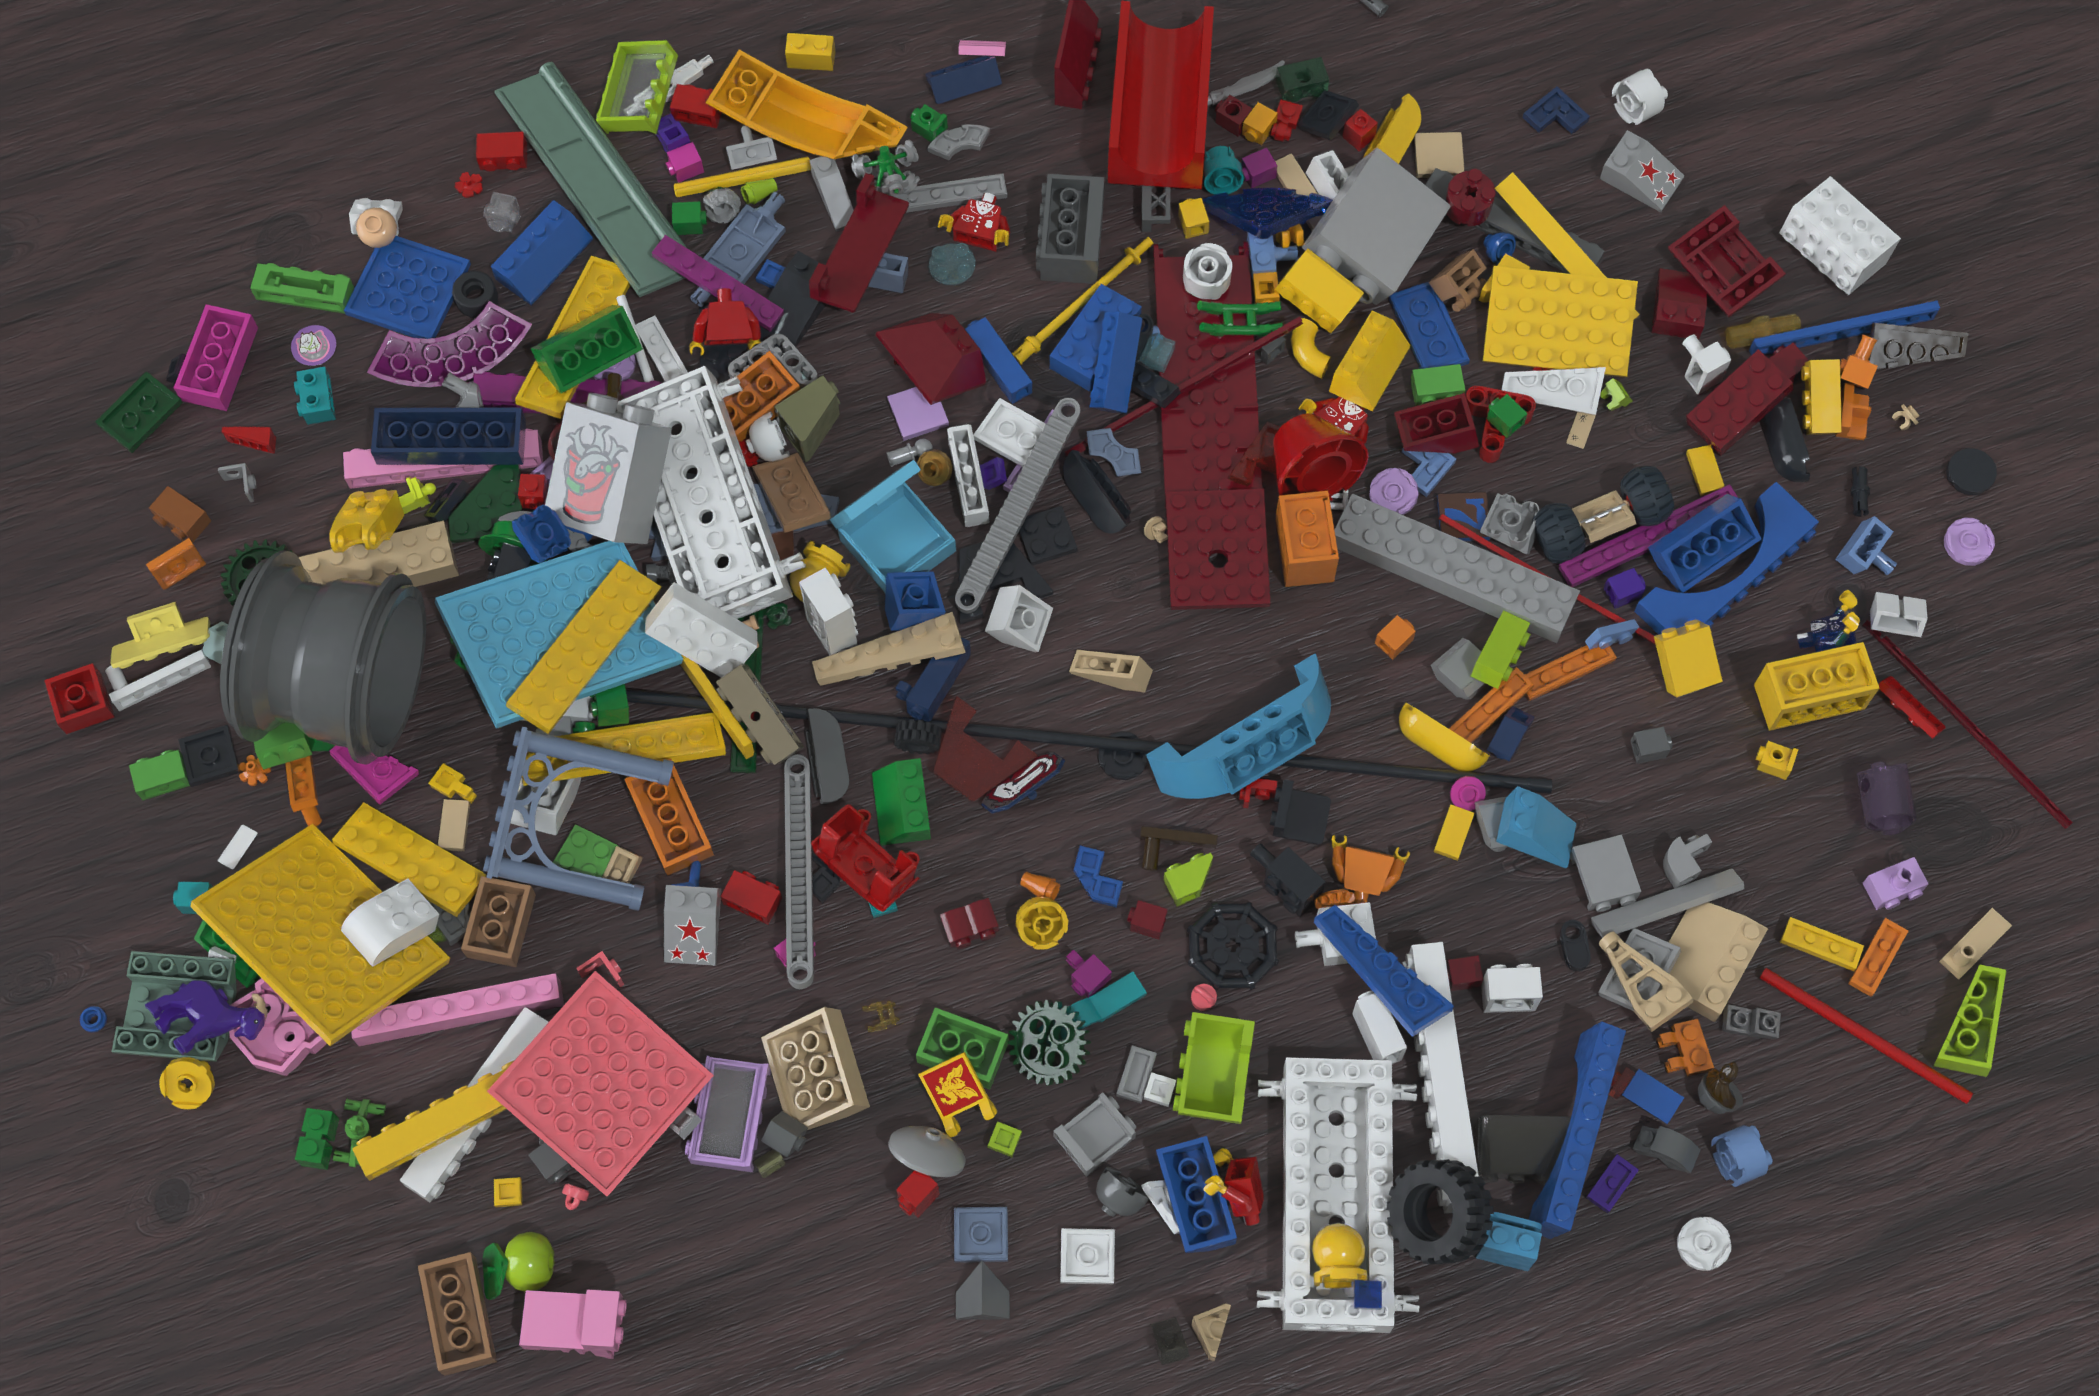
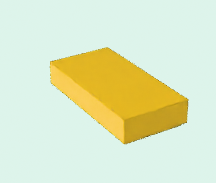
M1711 445L1688 449L1686 455L1700 496L1708 495L1725 487Z
M1450 804L1434 853L1458 861L1474 816L1473 812Z

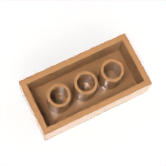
M471 1252L419 1265L418 1270L438 1371L446 1376L497 1362L476 1257Z

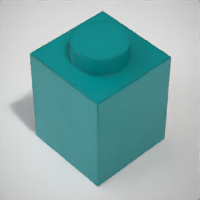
M178 882V890H175L173 894V903L182 914H197L190 907L191 901L213 886L209 882Z

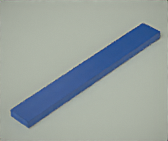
M1938 301L1756 338L1753 340L1749 351L1753 355L1759 349L1764 355L1774 353L1779 347L1783 345L1787 347L1791 343L1801 348L1871 333L1873 322L1906 326L1934 320L1940 306Z

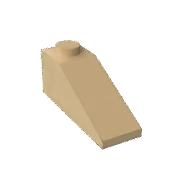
M1084 650L1076 651L1069 670L1073 675L1122 690L1137 692L1146 691L1153 671L1140 656Z

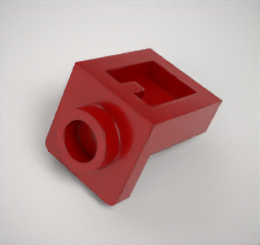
M1257 779L1242 788L1239 800H1244L1243 808L1248 809L1250 795H1254L1255 798L1260 800L1275 798L1277 781Z

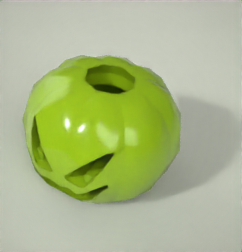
M526 1232L518 1234L509 1241L505 1251V1256L508 1260L505 1277L508 1283L515 1289L525 1292L526 1290L537 1291L546 1286L553 1274L555 1262L554 1250L549 1239L540 1233Z

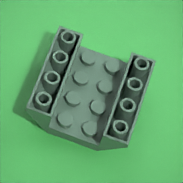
M131 951L126 976L132 981L125 1021L123 1027L116 1026L111 1052L166 1058L191 1057L202 1061L216 1062L228 1042L229 1032L219 1037L197 1042L191 1051L181 1055L175 1048L173 1041L189 1032L194 1024L188 1017L176 1019L171 1023L167 1033L163 1035L154 1023L160 1018L155 1019L151 1012L145 1008V1004L164 995L176 993L183 983L189 984L193 980H203L209 982L216 990L221 988L228 998L227 1003L231 1005L235 1002L237 993L234 959Z

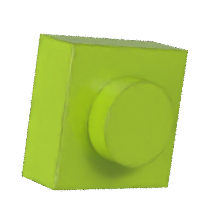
M997 1121L988 1143V1148L1013 1157L1022 1131Z

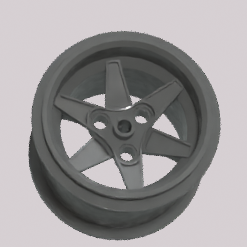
M286 550L278 551L270 558L259 562L248 575L236 599L223 647L220 692L223 712L228 723L234 727L241 739L251 742L262 739L269 731L276 729L283 722L296 724L299 730L312 739L348 748L351 758L359 764H370L378 757L388 754L399 740L406 726L420 681L426 642V611L421 592L417 587L413 586L410 578L402 573H393L382 583L351 578H340L326 584L316 583L312 581L308 572L303 568L299 557L295 553Z

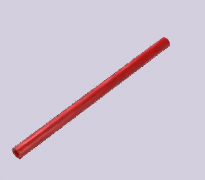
M1765 968L1759 979L1963 1103L1967 1104L1973 1095L1971 1091L1770 969Z

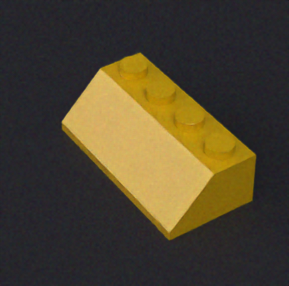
M1371 311L1336 369L1329 389L1330 393L1373 412L1411 346L1393 319Z

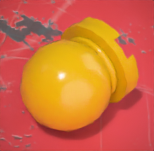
M814 541L808 542L803 550L806 558L800 560L806 564V567L790 574V586L794 595L803 602L799 582L825 567L830 575L834 573L837 578L838 576H846L850 570V564L841 562L843 559L842 555L822 544L818 548L814 546Z
M1341 1223L1327 1225L1314 1238L1312 1252L1315 1263L1320 1268V1271L1313 1273L1314 1285L1316 1287L1320 1286V1283H1324L1325 1288L1339 1289L1352 1288L1351 1282L1360 1281V1285L1368 1283L1367 1270L1360 1269L1365 1258L1366 1249L1361 1235L1351 1226Z

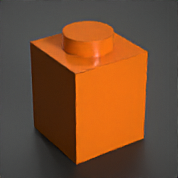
M1397 615L1377 634L1375 644L1393 660L1413 641L1416 631L1407 619H1402Z

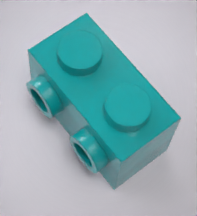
M326 367L297 371L298 381H294L296 395L300 396V402H297L299 417L303 416L307 425L336 420L331 377Z

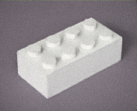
M825 567L800 581L799 584L807 621L829 656L855 647L857 645L856 636L858 631L855 627L857 623L852 609L854 605L847 593L842 594L839 588L841 584L834 573L830 575Z
M673 582L646 617L645 633L721 678L739 665L744 664L757 648L756 630Z

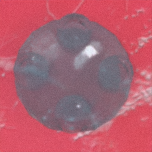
M949 243L937 246L932 250L929 270L937 282L944 285H957L971 277L975 270L976 261L967 244Z

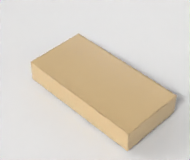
M444 799L438 846L444 850L465 851L471 804L469 801Z

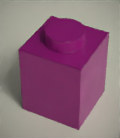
M1267 147L1242 158L1241 166L1244 182L1247 181L1251 189L1276 178L1278 165Z

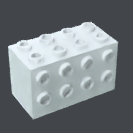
M1831 176L1792 207L1779 232L1787 242L1798 249L1805 258H1808L1818 267L1820 272L1827 275L1838 288L1848 295L1886 265L1901 239Z

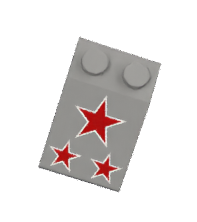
M1627 130L1604 164L1600 179L1655 210L1662 212L1685 175L1648 141Z
M666 885L664 962L716 966L722 888Z

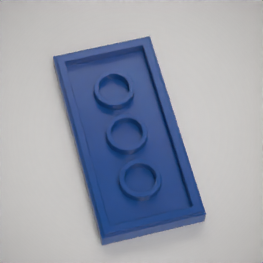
M1429 282L1393 293L1389 296L1388 299L1406 339L1411 345V350L1420 369L1469 364L1470 359L1448 311Z

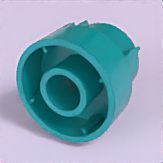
M1216 146L1205 152L1203 180L1206 190L1215 195H1228L1237 191L1243 184L1244 176L1241 163L1235 158L1234 151L1230 146Z

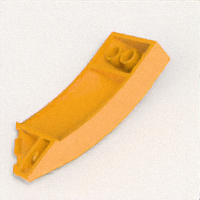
M738 50L706 101V104L772 139L831 159L877 151L881 146L897 147L908 128L868 104L863 106L817 90L775 70L741 50Z

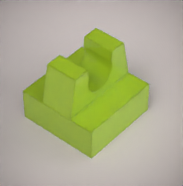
M1614 378L1608 381L1606 387L1600 392L1602 399L1612 396L1611 403L1606 405L1611 411L1621 406L1626 407L1633 402L1621 382Z

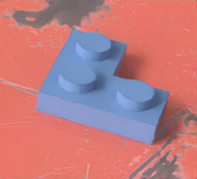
M1404 447L1402 453L1419 464V467L1412 476L1418 484V491L1425 497L1430 494L1456 462V458L1449 453L1404 451Z

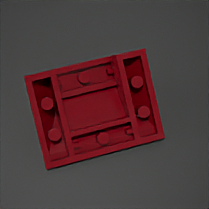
M1724 205L1668 246V250L1729 318L1783 278L1786 273L1771 256L1766 260L1739 231V220Z
M930 313L876 333L877 338L930 405L986 384L981 349L952 314Z

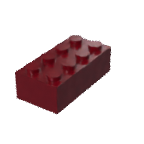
M1758 349L1686 415L1687 424L1722 456L1793 390V382Z

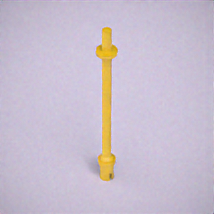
M1147 237L1134 249L1131 247L1125 248L1126 256L1036 336H1027L1024 339V343L1012 352L1018 363L1022 365L1033 353L1037 354L1041 350V343L1090 300L1100 284L1107 286L1131 263L1139 265L1141 263L1140 255L1154 244L1153 241Z

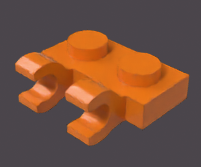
M1698 1019L1673 1024L1671 1027L1672 1032L1662 1033L1659 1035L1660 1037L1656 1038L1659 1049L1677 1044L1681 1056L1670 1058L1668 1062L1664 1063L1667 1073L1685 1069L1687 1076L1714 1069Z

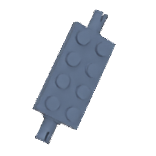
M773 192L763 206L755 209L746 204L703 259L745 284L786 232L785 227L774 219V214L785 203L783 196ZM698 287L693 295L690 296V299L702 307L711 294Z

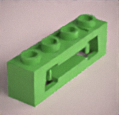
M258 263L250 289L256 300L345 314L344 309L355 288L351 279L342 274L329 275L317 270L310 272L303 271L297 267L284 268L273 263H267L266 265Z

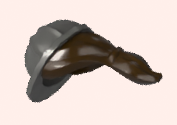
M1735 1062L1724 1064L1721 1071L1714 1068L1702 1076L1698 1086L1700 1103L1704 1105L1705 1109L1716 1114H1722L1738 1110L1743 1105L1741 1092L1732 1082L1736 1079L1738 1073V1066Z

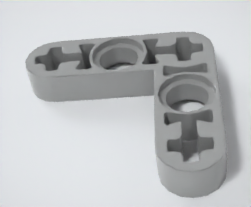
M782 334L770 336L733 360L728 367L729 377L732 379L740 374L739 372L735 373L736 369L744 371L754 363L752 360L754 356L765 355L768 351H771L800 385L801 389L818 379L816 370L789 339ZM775 344H778L779 346L782 345V346H783V351H784L785 353L782 354L781 349H780L779 347H775V348H774V345H775ZM791 358L799 360L796 366L791 367L786 364L787 360ZM802 370H803V374H804L807 378H810V377H811V380H810V381H808L807 379H804V380H803L802 373H801Z

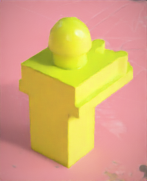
M407 477L406 481L411 492L399 497L404 514L430 504L427 495H432L436 491V486L433 483H426L424 486L416 477Z

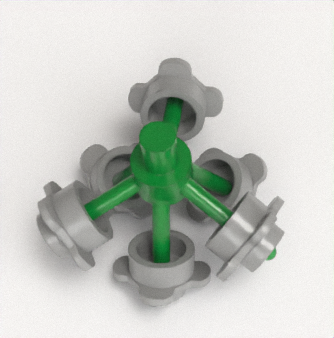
M906 140L904 145H898L896 155L889 152L888 146H881L879 149L880 155L878 160L871 161L866 155H853L852 170L857 178L864 177L865 173L870 174L872 172L875 178L878 177L875 180V186H877V191L887 195L888 192L891 195L905 194L914 190L920 180L919 176H915L911 171L902 173L899 165L895 163V160H898L901 164L908 167L912 162L918 161L919 156L911 140Z

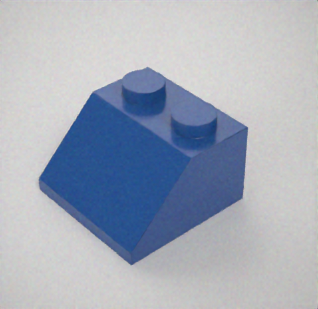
M934 572L887 573L885 612L891 631L902 630L945 614V608Z

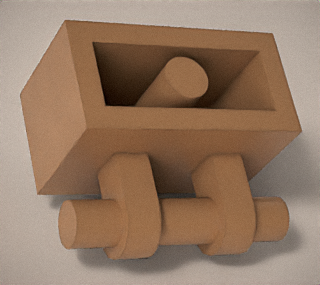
M1474 249L1452 260L1429 281V284L1441 301L1455 296L1456 302L1452 305V308L1455 312H1459L1461 309H1466L1474 297L1480 296L1482 288L1487 281L1483 278L1478 280L1477 277L1487 268Z

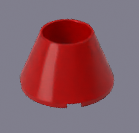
M1312 413L1301 414L1287 421L1277 431L1273 440L1280 496L1328 491L1329 499L1332 501L1331 496L1342 489L1346 492L1355 484L1368 462V450L1361 439Z

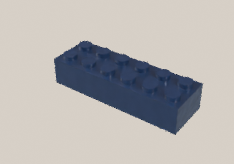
M375 408L371 454L377 465H523L526 418L522 408Z

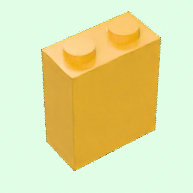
M1691 620L1686 622L1683 627L1677 629L1674 627L1667 628L1661 631L1662 634L1654 636L1668 693L1679 697L1723 682L1709 625L1699 620Z

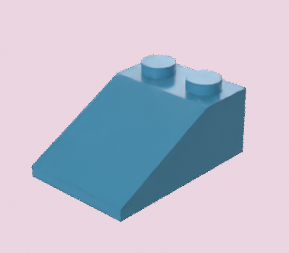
M1517 786L1505 798L1496 842L1567 868L1576 823L1541 795Z

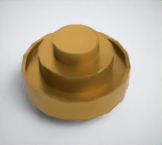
M933 449L923 453L918 459L917 465L921 469L918 475L924 483L930 486H938L950 479L952 463L946 453Z

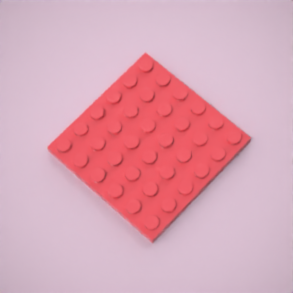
M594 971L487 1092L605 1196H608L714 1075L600 974Z

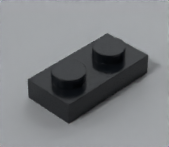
M452 478L424 514V517L434 523L446 521L452 514L451 510L465 498L466 491L470 485L462 479Z

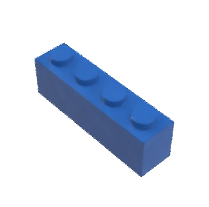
M1105 312L1102 322L1101 341L1098 347L1097 366L1094 371L1093 390L1090 395V408L1111 413H1127L1142 324L1141 317L1122 312Z

